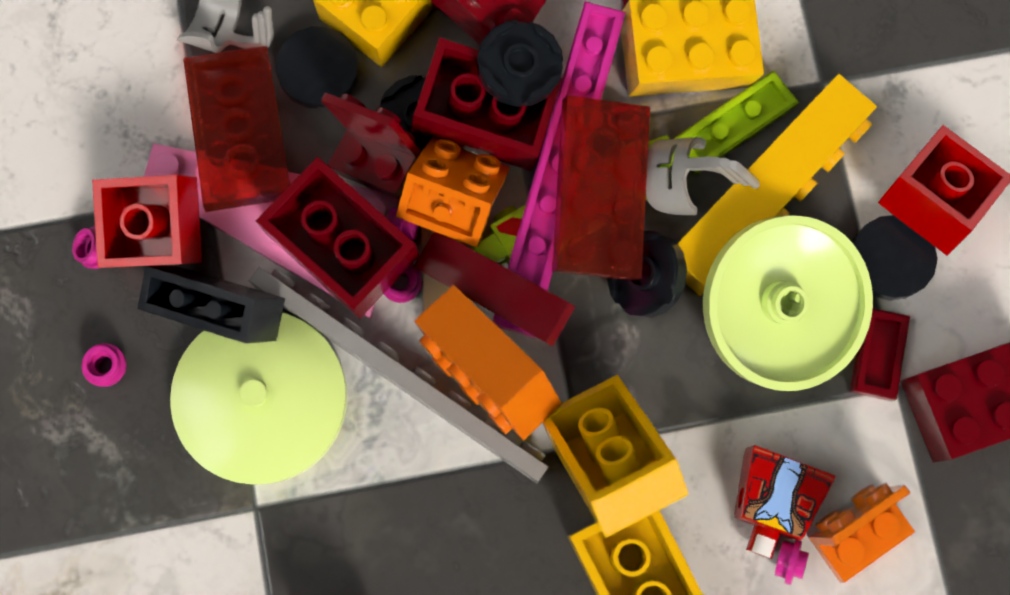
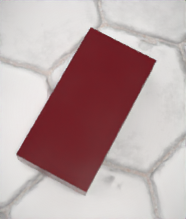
M872 308L868 332L859 351L856 353L850 393L887 401L897 400L910 316Z

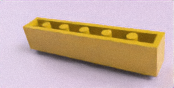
M838 74L749 167L748 171L760 182L759 188L753 189L750 185L743 186L740 183L733 184L677 243L685 256L687 266L685 283L701 297L704 293L709 270L723 246L740 230L752 223L769 217L788 216L790 212L784 207L790 200L795 197L801 202L818 184L812 177L822 167L825 171L829 172L846 154L840 147L849 138L856 143L873 125L867 118L877 106L843 76Z

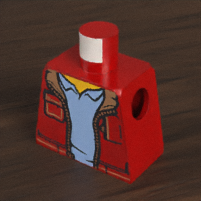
M756 445L747 447L743 456L734 518L754 525L746 550L772 559L779 536L791 540H802L829 492L835 475Z

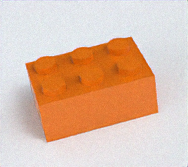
M452 285L414 320L424 335L418 341L433 357L432 360L449 378L452 376L460 384L459 387L476 405L480 404L487 411L488 417L505 435L510 430H513L524 441L562 405L543 369L455 285Z

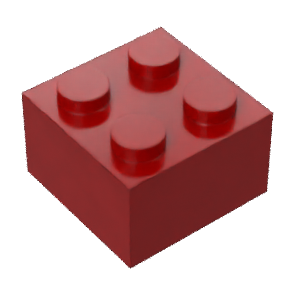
M942 125L878 201V204L948 256L973 231L1009 185L1010 174L949 128Z
M163 175L92 179L98 268L202 263L197 177Z

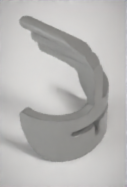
M200 0L193 21L189 28L179 35L177 41L215 53H220L229 45L250 51H264L270 47L274 38L272 9L270 6H266L263 8V11L254 13L252 16L253 36H244L234 33L242 0ZM225 15L218 33L213 37L212 32L215 33L221 16Z
M701 137L655 141L651 145L646 157L644 186L647 201L654 209L667 214L697 215L698 208L692 203L687 188L686 176L689 171L705 170L717 172L724 175L733 184L750 185L753 189H758L760 182L737 161H730L727 158L719 157L690 158L689 154L692 149L705 148L706 140ZM674 153L671 176L672 188L670 189V169L668 167L659 168V166L671 164L672 156Z

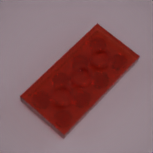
M267 46L183 58L202 203L205 212L275 201L289 187L290 178Z
M567 95L562 99L552 272L627 280L642 278L650 123L649 106Z

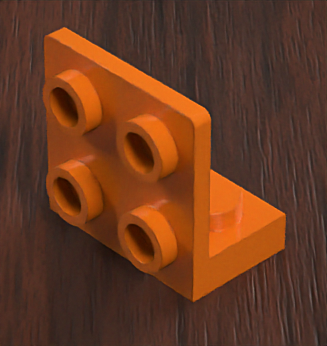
M431 138L408 171L395 217L478 247L492 205L508 176L510 167L500 163L497 158L491 155H478L464 150L451 140Z
M884 483L876 488L874 485H870L850 499L854 504L852 507L841 513L838 510H834L815 523L818 531L808 538L839 582H847L915 533L913 527L896 505L897 502L911 493L906 485L888 486L887 483Z

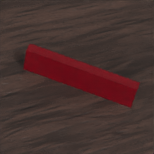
M433 232L414 265V268L449 288L455 285L468 299L552 347L575 308L574 305L456 240L437 232Z

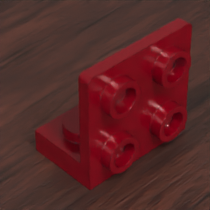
M324 93L321 102L347 130L328 166L342 177L400 200L408 171L421 154V151L414 143L416 138L403 130L399 125L401 120L397 115L385 108L378 107L376 111L365 108L362 102L348 94H342L339 98Z

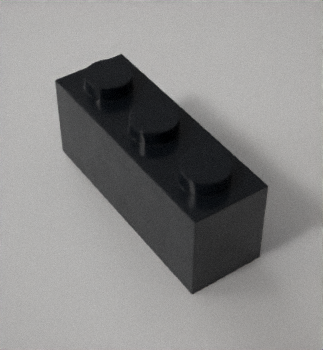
M146 266L137 309L242 343L277 341L285 298L182 267Z

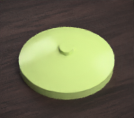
M805 216L769 217L740 230L723 246L709 270L703 295V315L707 334L722 361L745 380L765 388L780 391L808 389L828 381L843 370L859 351L866 337L873 308V292L869 272L854 244L843 233L828 223Z
M282 313L277 341L242 343L204 330L188 346L175 370L170 394L172 420L185 449L201 466L211 473L243 484L263 485L282 482L312 467L325 455L336 440L347 408L345 374L337 354L325 338L306 322L286 313Z

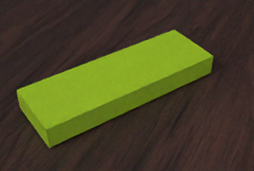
M773 70L674 139L701 137L706 140L705 148L692 149L689 154L690 158H723L790 112L799 102ZM694 170V173L698 175L704 170Z

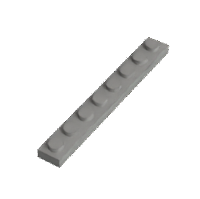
M258 267L248 280L257 290L285 298L284 309L312 326L327 339L536 484L547 470L548 466L541 462L545 455L526 441H523L520 446L510 441L488 416L482 421L471 414L469 410L473 405L453 391H450L448 396H445L433 387L437 380L417 366L412 371H409L398 363L401 355L381 341L376 347L362 338L366 331L346 317L341 322H338L328 315L327 312L331 307L317 296L309 293L304 298L292 290L296 283L279 270L274 269L269 274Z

